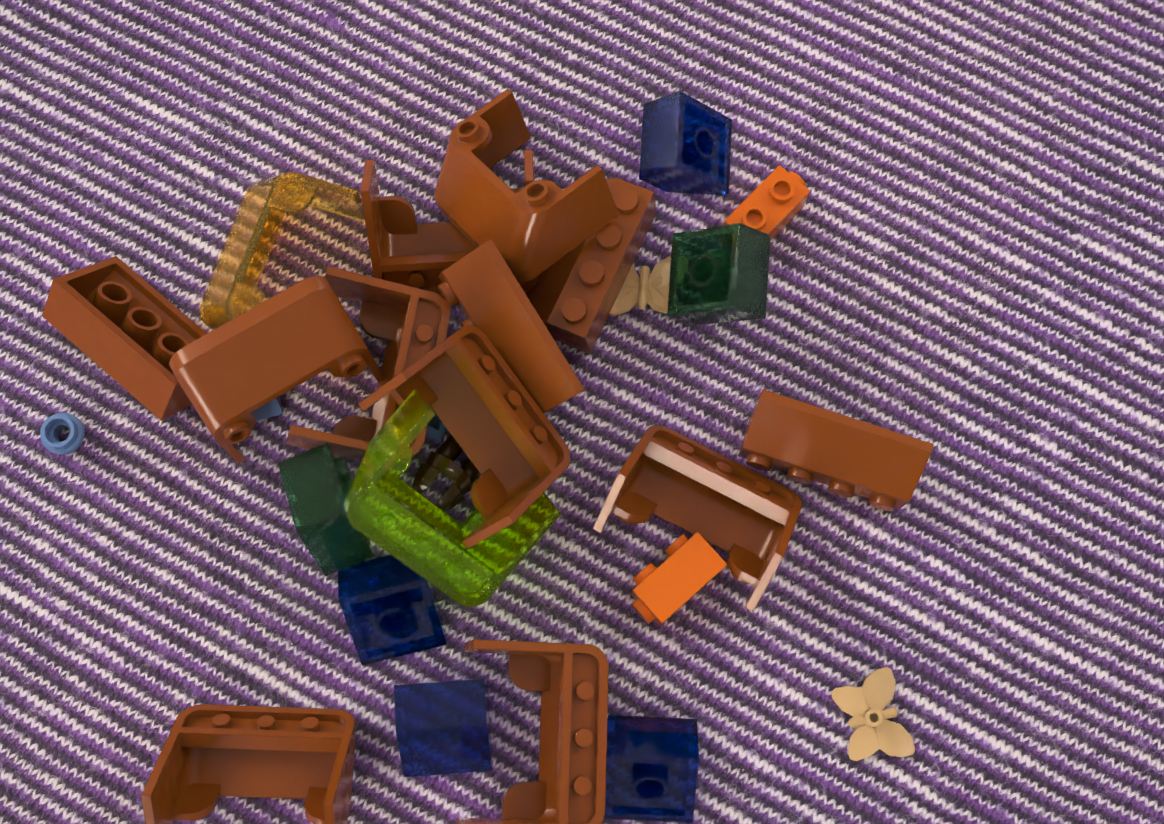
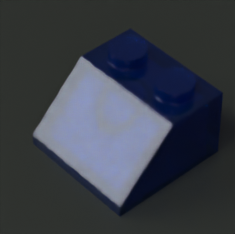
M677 91L643 104L639 179L665 192L707 195L729 194L732 119L682 91Z
M423 547L338 567V599L362 666L447 645L434 581Z
M474 679L394 685L396 736L404 777L493 771L488 680Z
M607 716L604 819L693 823L699 765L697 719Z

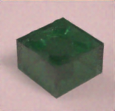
M741 223L673 233L667 316L697 325L766 319L771 235Z
M326 443L278 462L296 532L325 576L375 557L370 540L376 538V533L368 514L363 513L361 505L366 504L357 480L353 481L350 469L343 456L336 458L330 446Z

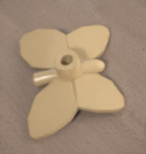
M682 256L667 257L655 265L650 276V268L648 266L640 267V277L635 267L631 266L609 315L617 316L629 312L636 305L639 309L643 310L647 304L654 311L664 314L671 313L675 309V297L672 289L680 283L684 275L685 259Z
M888 667L874 670L865 678L861 688L843 686L835 688L831 692L832 699L841 711L853 716L848 721L850 727L856 728L849 739L848 755L850 760L859 761L868 758L879 749L889 756L900 758L913 755L916 750L912 736L900 723L886 720L895 718L898 715L895 707L884 709L893 700L896 684L893 672Z

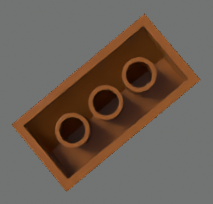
M619 178L606 179L619 215L540 274L538 284L530 290L527 296L554 340L588 354H591L609 316V312L618 297L657 213L654 191Z
M492 239L486 241L441 272L439 279L442 284L437 286L438 290L448 302L450 308L456 305L465 318V320L460 322L461 326L472 325L484 332L543 413L585 390Z
M117 256L53 279L42 314L44 319L160 420L192 405L175 378L169 362L179 349L206 335L205 331Z
M762 389L752 409L738 456L746 458V464L753 468L770 471L771 467L787 472L786 477L795 482L811 484L813 480L828 485L827 490L835 495L852 498L853 494L870 499L869 504L875 508L894 511L895 507L900 509L910 501L932 453L934 444Z

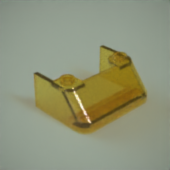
M297 172L284 173L252 184L243 197L200 304L199 313L205 325L213 331L268 300L264 293L256 287L285 213L298 214L312 206L365 222L362 200L358 191Z

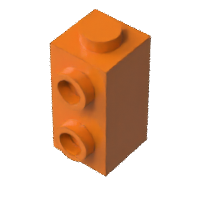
M779 165L724 220L720 236L751 262L805 206L810 190L807 189L806 183L798 174L792 171L788 172Z
M698 532L690 539L682 534L665 550L669 558L658 568L653 563H650L634 577L633 581L637 586L632 590L631 595L636 601L631 605L647 624L655 620L659 626H662L726 567L727 563Z

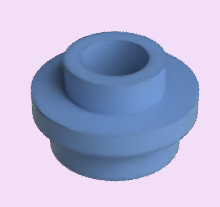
M57 413L50 416L44 421L40 430L43 446L50 452L58 455L70 454L77 450L82 444L85 435L82 422L69 413ZM69 428L70 433L67 439L59 441V433L63 429Z

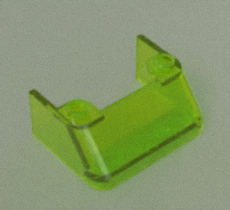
M414 389L369 442L345 499V513L351 526L459 604L475 607L483 604L493 595L562 513L544 492L513 524L467 549L462 541L485 520L477 509L473 511L460 524L399 478L411 462L412 450L410 444L435 416L434 411L422 394Z

